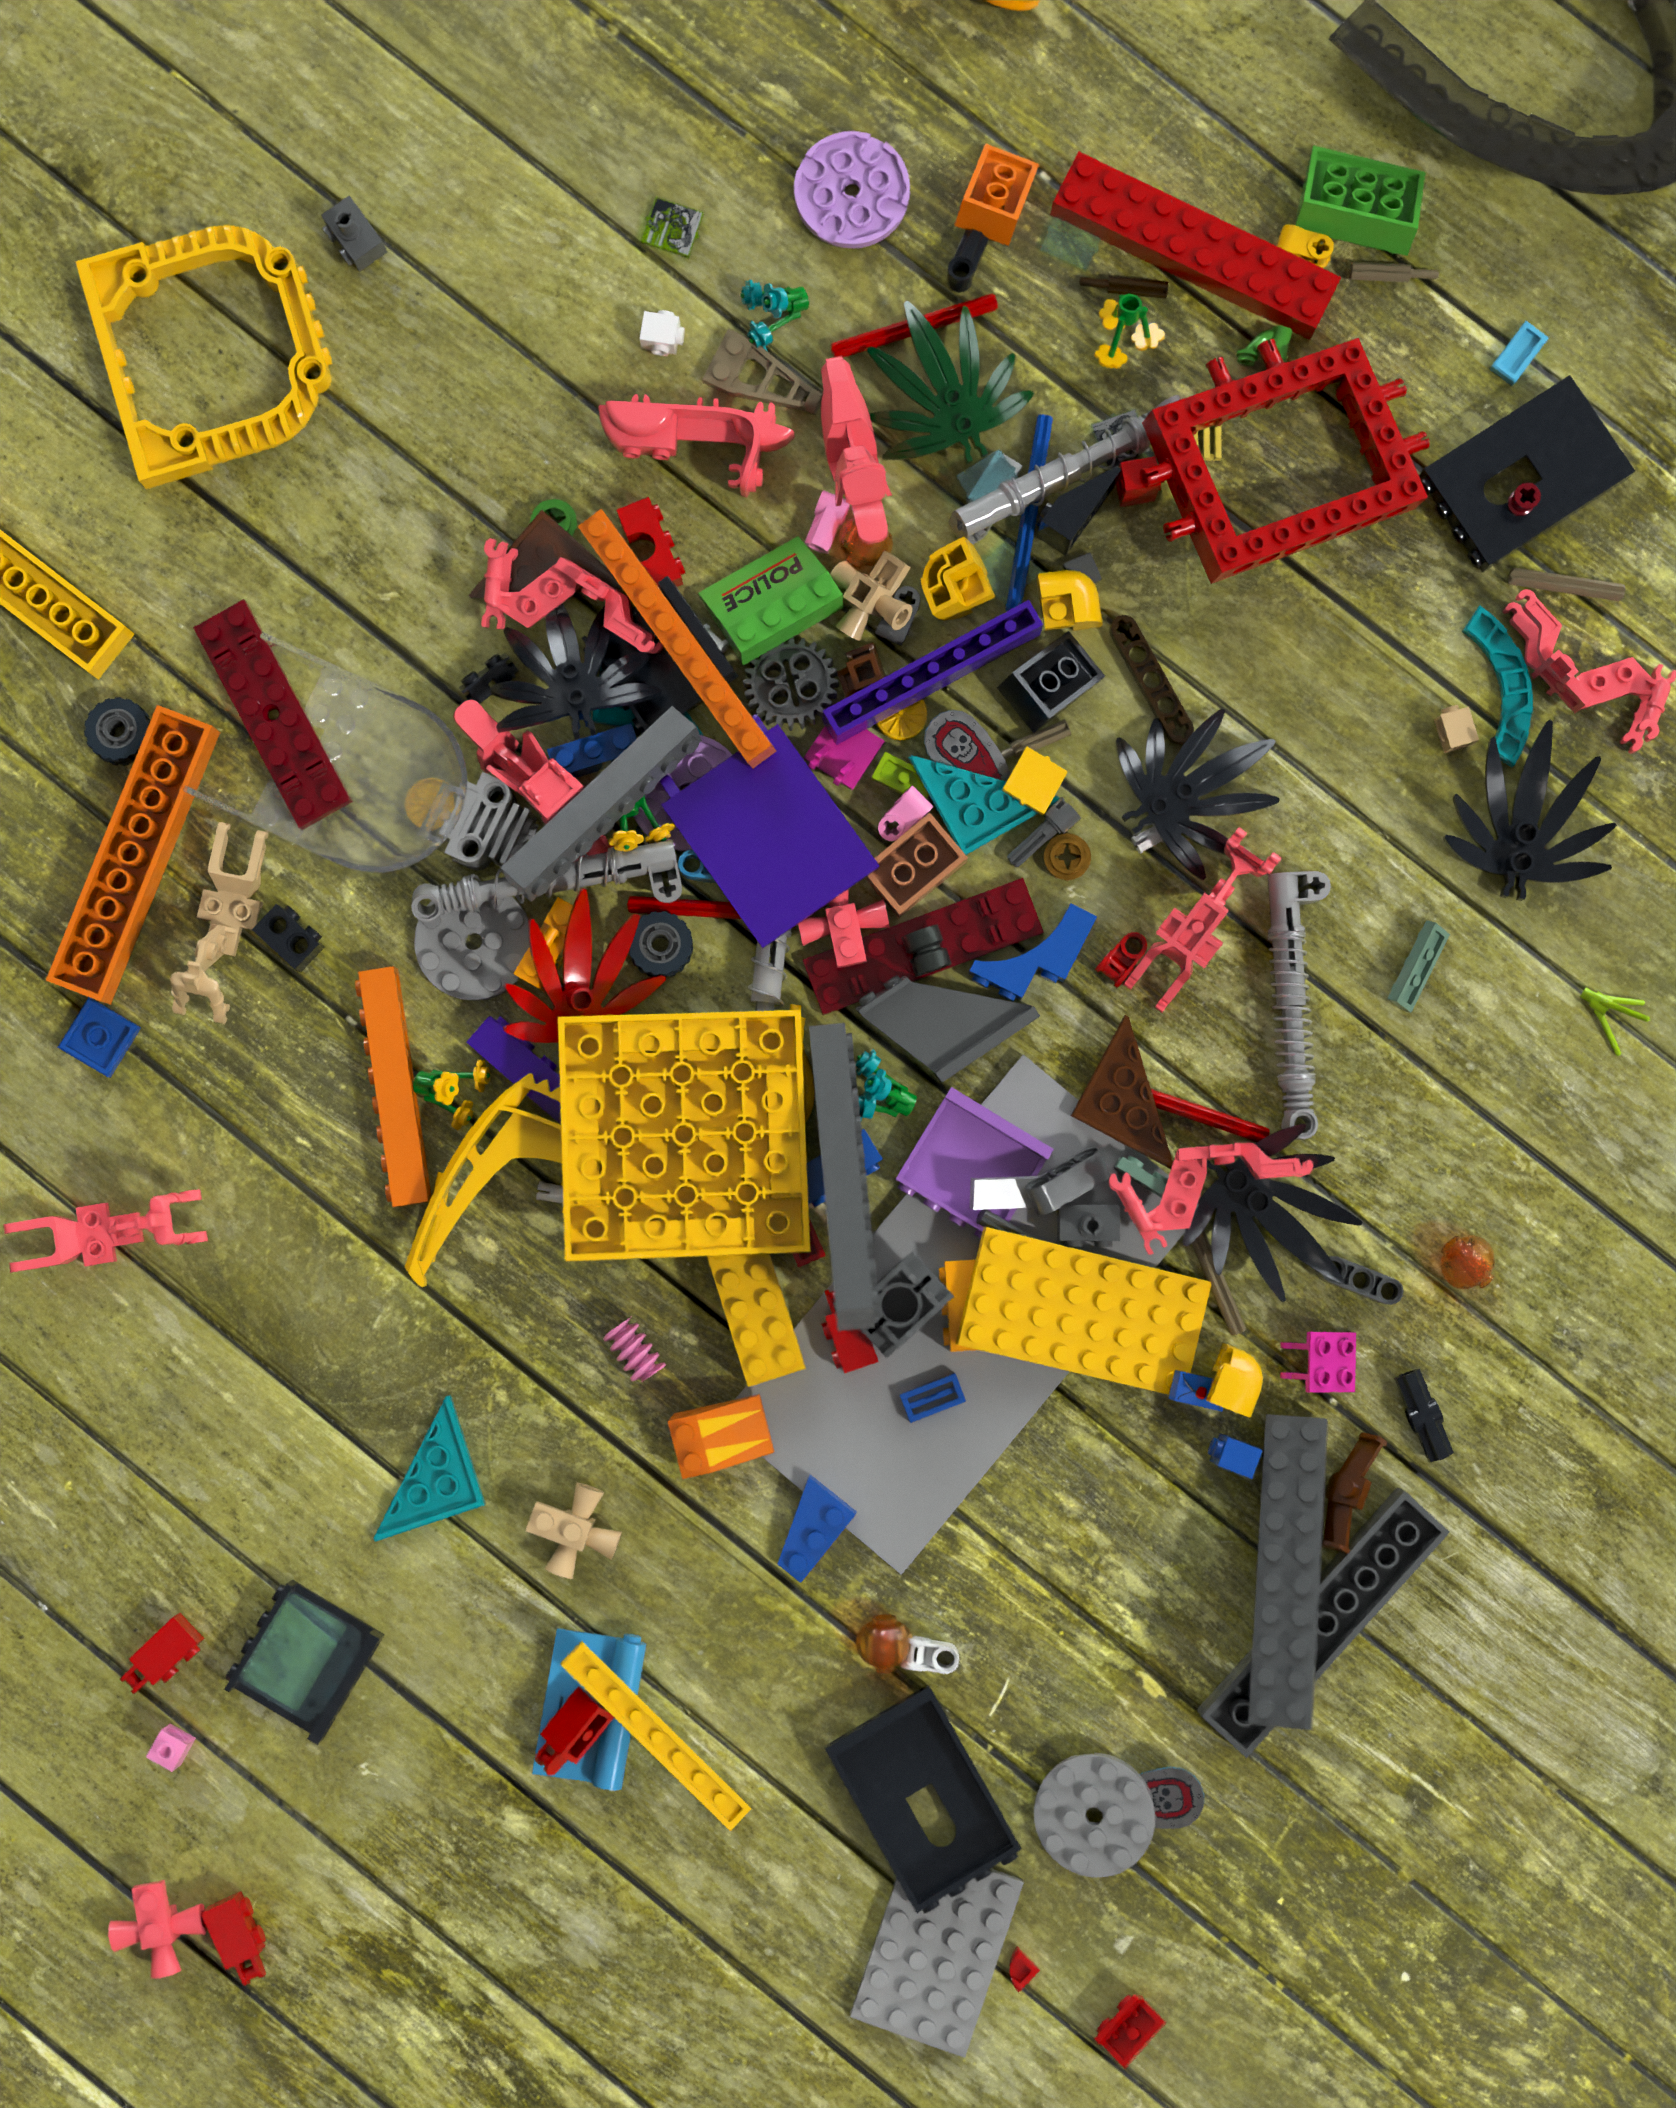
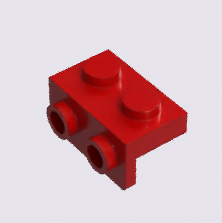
M1134 1994L1132 1997L1127 1995L1118 2004L1117 2009L1119 2012L1112 2019L1106 2018L1098 2026L1096 2031L1099 2034L1094 2039L1123 2068H1127L1167 2023L1141 1995Z

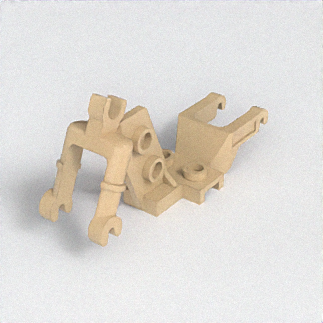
M219 822L207 869L218 892L203 889L197 918L211 921L209 931L205 937L197 942L195 949L196 962L188 961V970L186 972H174L171 975L170 981L172 985L171 993L174 996L173 1013L185 1015V1004L189 1001V995L186 992L198 994L210 999L213 1021L225 1024L227 1022L226 1012L229 1011L230 1005L223 1003L224 996L220 991L218 982L209 978L205 972L224 954L236 957L242 928L252 930L257 924L263 902L250 898L261 884L260 872L266 849L265 839L268 838V832L257 830L248 869L244 875L238 876L223 872V859L228 843L227 831L230 830L231 825Z

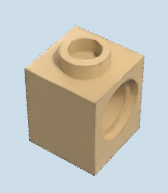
M1458 705L1442 709V714L1434 720L1444 754L1472 746L1479 741L1469 707L1459 709Z

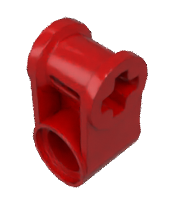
M1137 932L1128 933L1113 950L1108 952L1094 970L1097 973L1101 971L1114 982V987L1118 988L1132 972L1135 964L1145 954L1147 950L1145 937ZM1132 938L1139 941L1141 949L1138 954L1127 952L1125 943L1128 939Z

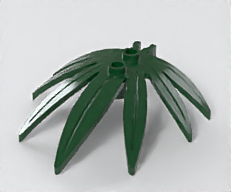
M905 301L906 320L915 350L937 396L932 393L928 386L910 368L893 356L872 346L867 348V353L894 385L921 407L931 412L934 417L929 418L918 413L899 410L880 411L869 414L871 422L890 429L930 434L914 437L893 446L883 454L882 459L904 460L922 457L939 452L958 443L964 450L966 464H969L973 461V458L970 455L971 445L968 439L971 440L974 449L980 452L981 458L987 456L986 447L980 443L979 433L993 429L1011 419L1027 405L1034 395V392L1031 390L1017 392L1003 399L995 407H992L1010 379L1015 363V354H1009L997 366L989 378L982 396L979 398L977 397L979 347L975 326L968 307L963 306L959 325V361L963 385H961L952 360L940 337L920 311L909 301Z

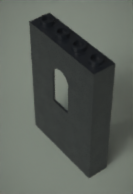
M1569 375L1424 468L1419 477L1427 495H1430L1436 503L1435 509L1438 515L1448 521L1452 527L1451 532L1455 540L1460 544L1463 543L1469 552L1468 558L1474 567H1479L1483 573L1620 485L1636 471L1571 375ZM1526 456L1542 479L1534 484L1540 490L1541 499L1538 505L1526 516H1515L1508 510V502L1501 505L1489 502L1484 495V485L1487 480ZM1523 496L1520 500L1525 503L1527 498Z
M929 1685L924 1686L824 1746L916 1913L921 1910L924 1914L932 1911L940 1905L938 1900L949 1894L950 1898L960 1894L966 1889L964 1884L974 1878L977 1882L981 1881L992 1873L990 1868L1000 1862L1003 1866L1018 1858L1017 1852L1022 1850L1021 1846ZM931 1783L956 1827L954 1840L949 1845L943 1847L935 1846L928 1840L906 1801L907 1797Z

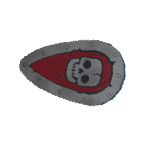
M949 710L938 714L930 721L925 730L924 744L927 754L933 761L995 779L1008 780L1010 771L1003 755L986 730L972 716L963 711Z
M1165 1767L1140 1773L1153 1797L1156 1816L1155 1828L1179 1829L1189 1826L1198 1819L1204 1807V1792L1201 1783L1192 1773L1178 1767Z

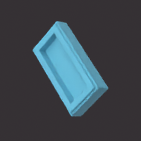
M1525 321L1489 370L1513 386L1549 337Z

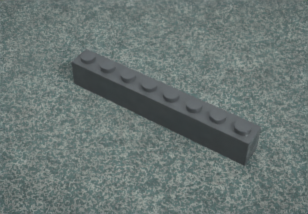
M671 706L500 867L507 881L530 902L537 896L543 895L548 890L549 885L558 876L564 875L579 856L585 855L598 838L611 831L617 820L623 815L630 813L635 804L645 794L651 793L666 774L672 773L687 754H691L697 749L702 741L697 726Z

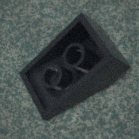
M1116 466L1059 496L1053 505L1048 502L1039 515L1037 537L1066 556L1116 486L1121 469Z
M1068 631L1013 671L997 689L1030 730L1035 733L1101 681L1105 675L1070 631Z

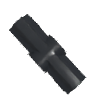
M1415 1369L1400 1374L1394 1379L1406 1406L1404 1410L1408 1423L1413 1432L1417 1433L1428 1462L1431 1463L1454 1454V1451L1442 1425L1444 1419L1439 1405L1433 1397L1431 1398L1420 1369Z

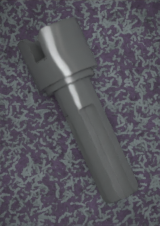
M1063 797L1057 800L1045 812V820L1037 829L1008 854L1007 859L1014 867L1017 868L1022 865L1057 832L1065 834L1081 819L1080 815L1069 803L1065 802Z

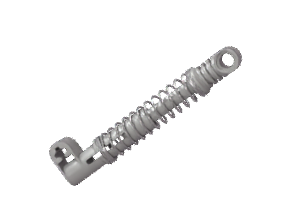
M1319 871L1282 872L1268 875L1271 917L1268 940L1272 941L1273 948H1269V951H1273V959L1269 962L1274 963V971L1270 973L1275 976V982L1271 983V985L1275 986L1276 994L1272 995V997H1276V1005L1272 1008L1282 1009V1016L1274 1017L1273 1019L1283 1021V1028H1277L1274 1031L1283 1032L1284 1039L1276 1040L1275 1043L1284 1044L1285 1051H1279L1275 1054L1285 1055V1062L1278 1063L1277 1066L1286 1067V1071L1277 1076L1278 1086L1282 1088L1283 1093H1286V1096H1283V1100H1287V1103H1283V1107H1287V1110L1284 1111L1281 1127L1285 1129L1294 1126L1296 1118H1302L1306 1128L1295 1140L1311 1138L1318 1129V1120L1314 1115V1109H1310V1106H1313V1102H1309V1099L1313 1098V1094H1309V1091H1312V1086L1316 1083V1074L1310 1072L1314 1071L1315 1067L1305 1064V1061L1312 1060L1315 1056L1305 1053V1050L1312 1048L1313 1044L1304 1042V1038L1310 1037L1313 1033L1303 1030V1027L1310 1025L1312 1021L1302 1018V1015L1311 1012V1009L1303 1007L1306 1006V1002L1311 998L1306 996V990L1309 989V986L1305 984V979L1309 975L1304 973V968L1308 963L1303 961V956L1307 954L1302 948V945L1306 943V940L1303 939L1306 937L1305 927L1301 925L1300 905L1318 902L1329 894L1331 888L1330 880L1324 873ZM1298 878L1299 887H1304L1311 883V886H1316L1317 891L1314 892L1313 889H1307L1300 893L1299 898Z

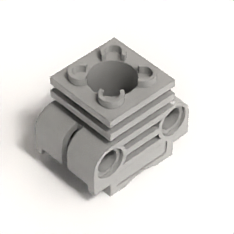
M482 772L476 785L465 780L459 792L457 807L454 813L446 820L440 832V835L447 839L446 841L448 842L444 853L450 855L453 858L452 861L475 871L487 868L491 861L501 867L526 844L528 839L530 840L536 834L538 824L535 823L537 819L531 810L527 808L523 810L517 804L515 795L504 782ZM498 795H504L502 801L494 803V799ZM479 847L477 854L469 857L471 849Z

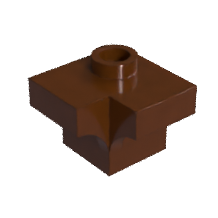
M873 642L846 652L847 666L837 671L846 698L886 677Z

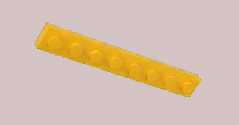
M583 1641L560 1662L729 1831L751 1810V1807Z

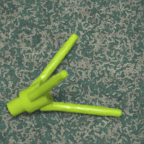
M1587 987L1580 996V998L1589 1002V1006L1594 1009V1013L1599 1019L1616 1056H1620L1621 1051L1605 1017L1608 1009L1611 1008L1645 1022L1650 1021L1649 1016L1619 1005L1644 1006V1000L1604 995L1599 991L1595 993Z

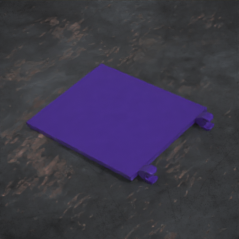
M754 714L752 715L753 719L777 752L755 768H752L738 751L682 791L679 790L670 775H666L660 780V783L670 799L661 804V806L760 946L765 948L874 872L880 865L780 726L777 724L767 730L759 716Z

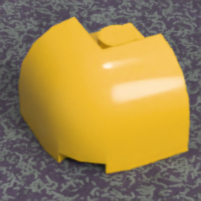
M964 536L938 549L929 556L930 560L925 566L923 577L920 580L932 615L940 620H953L973 613L972 608L995 597L987 577V569L972 543Z
M1061 570L1036 575L1045 631L1072 627L1073 631L1102 627L1099 594L1095 583L1088 575L1077 570Z
M1222 1343L1212 1370L1216 1374L1206 1401L1251 1418L1262 1389L1263 1375L1261 1366L1252 1355L1244 1350Z

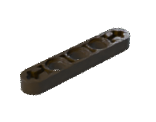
M1128 615L1116 617L1110 626V635L1153 714L1160 720L1167 739L1174 745H1184L1194 732L1189 716L1136 621ZM1119 623H1122L1123 626H1130L1128 636L1131 640L1134 637L1138 639L1131 642L1126 648L1123 646V644L1127 643L1125 634H1118L1116 632L1119 628ZM1139 647L1143 649L1146 654L1145 660L1142 662L1132 661L1129 656L1132 648ZM1147 673L1157 674L1160 684L1155 688H1149L1144 684V675ZM1162 698L1170 699L1174 704L1173 711L1170 713L1161 712L1158 709V701ZM1179 713L1181 717H1177L1176 722L1180 728L1184 726L1187 728L1184 733L1185 738H1182L1180 735L1175 736L1173 734L1176 729L1174 722L1170 721L1167 724L1165 720L1171 719Z

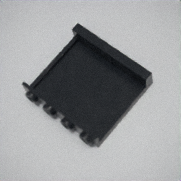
M668 576L659 581L658 583L663 594L728 684L739 677L674 582ZM634 606L632 608L634 622L655 636L654 642L656 646L660 640ZM611 632L608 648L601 664L603 670L599 672L600 676L618 659L641 651ZM583 636L582 640L585 644L587 641V637ZM665 647L658 654L649 653L650 660L633 676L617 685L643 683L661 689L662 696L622 706L625 711L630 708L635 718L632 719V722L641 734L671 706L681 714L686 715L703 703L701 697Z

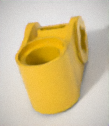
M1284 225L1277 243L1278 247L1323 269L1328 265L1334 250L1333 241L1329 236L1305 230L1296 225ZM1316 250H1321V255L1316 254Z

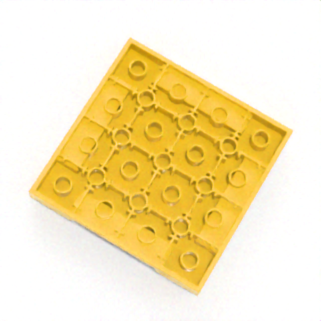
M801 1010L558 1017L565 1262L810 1252Z

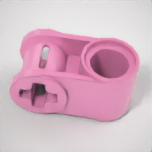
M912 785L885 813L878 825L879 834L885 840L896 841L913 825L918 823L934 806ZM898 822L897 828L892 830L888 828L889 823Z

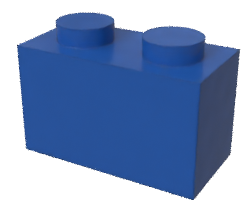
M1219 1433L1218 1438L1213 1437L1208 1448V1454L1211 1455L1209 1461L1219 1467L1251 1479L1262 1453L1261 1449L1222 1433Z

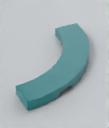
M1479 606L1462 632L1470 637L1485 653L1497 676L1501 694V715L1495 739L1500 760L1512 768L1519 759L1529 735L1531 714H1533L1531 678L1519 647H1516L1514 641L1507 633V629L1490 612Z

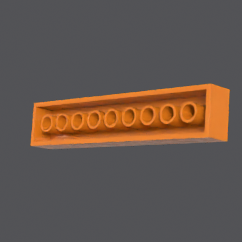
M156 706L46 981L111 1005L220 735V732L212 725L162 706Z

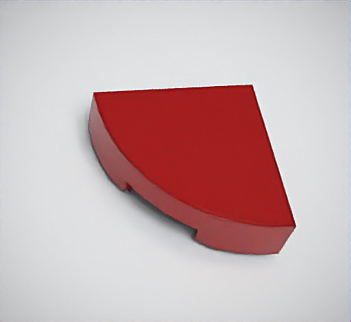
M1017 1947L1010 1959L1009 1972L1015 1989L1020 1992L1038 1974L1040 1969Z

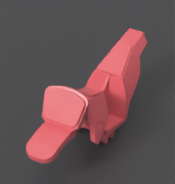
M842 356L825 359L826 363L821 368L823 395L820 412L826 458L835 482V506L842 505L844 494L846 502L852 506L859 539L865 544L879 543L885 540L888 535L882 498L885 495L887 497L892 496L886 482V471L884 466L878 462L876 441L866 402L856 385L850 364Z
M467 700L454 711L455 723L478 747L476 754L481 769L486 773L491 772L507 786L524 796L541 815L545 825L585 788L553 758L547 759L532 732L527 730L523 733L521 756H518L514 752L519 745L517 739L509 731L498 733L496 728L498 723L477 701ZM602 835L593 843L591 849L586 854L590 856L605 853L608 851V848L613 846L608 843L605 835Z

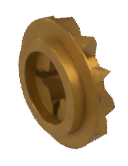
M1065 833L1050 840L1045 848L1043 859L1047 870L1055 878L1069 881L1081 877L1087 871L1091 862V852L1089 846L1081 837ZM1066 845H1068L1070 855L1080 856V858L1071 860L1068 869H1066L1064 860L1055 858L1064 854Z

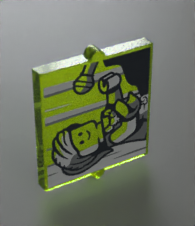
M656 197L650 215L645 218L647 224L641 243L689 258L694 242L699 238L698 231L704 212Z

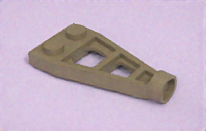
M728 328L702 379L704 384L729 396L767 404L772 402L777 406L806 411L813 415L817 414L821 406L822 392L808 386L761 346L756 348L755 343L749 342L750 338ZM749 359L757 361L766 370V375L759 385L745 384L738 379L746 361ZM775 375L791 383L792 388L787 396H780L768 391V387ZM808 395L806 402H803L804 397Z

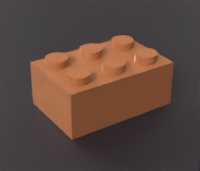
M928 813L874 858L880 867L866 876L865 879L877 894L884 899V902L899 919L967 862L968 857L932 814Z

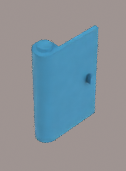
M557 1628L535 1756L546 1743V1740L540 1733L547 1726L549 1720L557 1714L561 1706L565 1704L568 1697L578 1686L585 1689L560 1662L583 1641L638 1696L646 1643L641 1641V1636L624 1634L623 1638ZM614 1718L577 1764L567 1760L556 1774L551 1775V1777L592 1782L593 1786L605 1790H621L631 1733ZM534 1758L532 1774L549 1776L544 1771V1766L538 1765Z

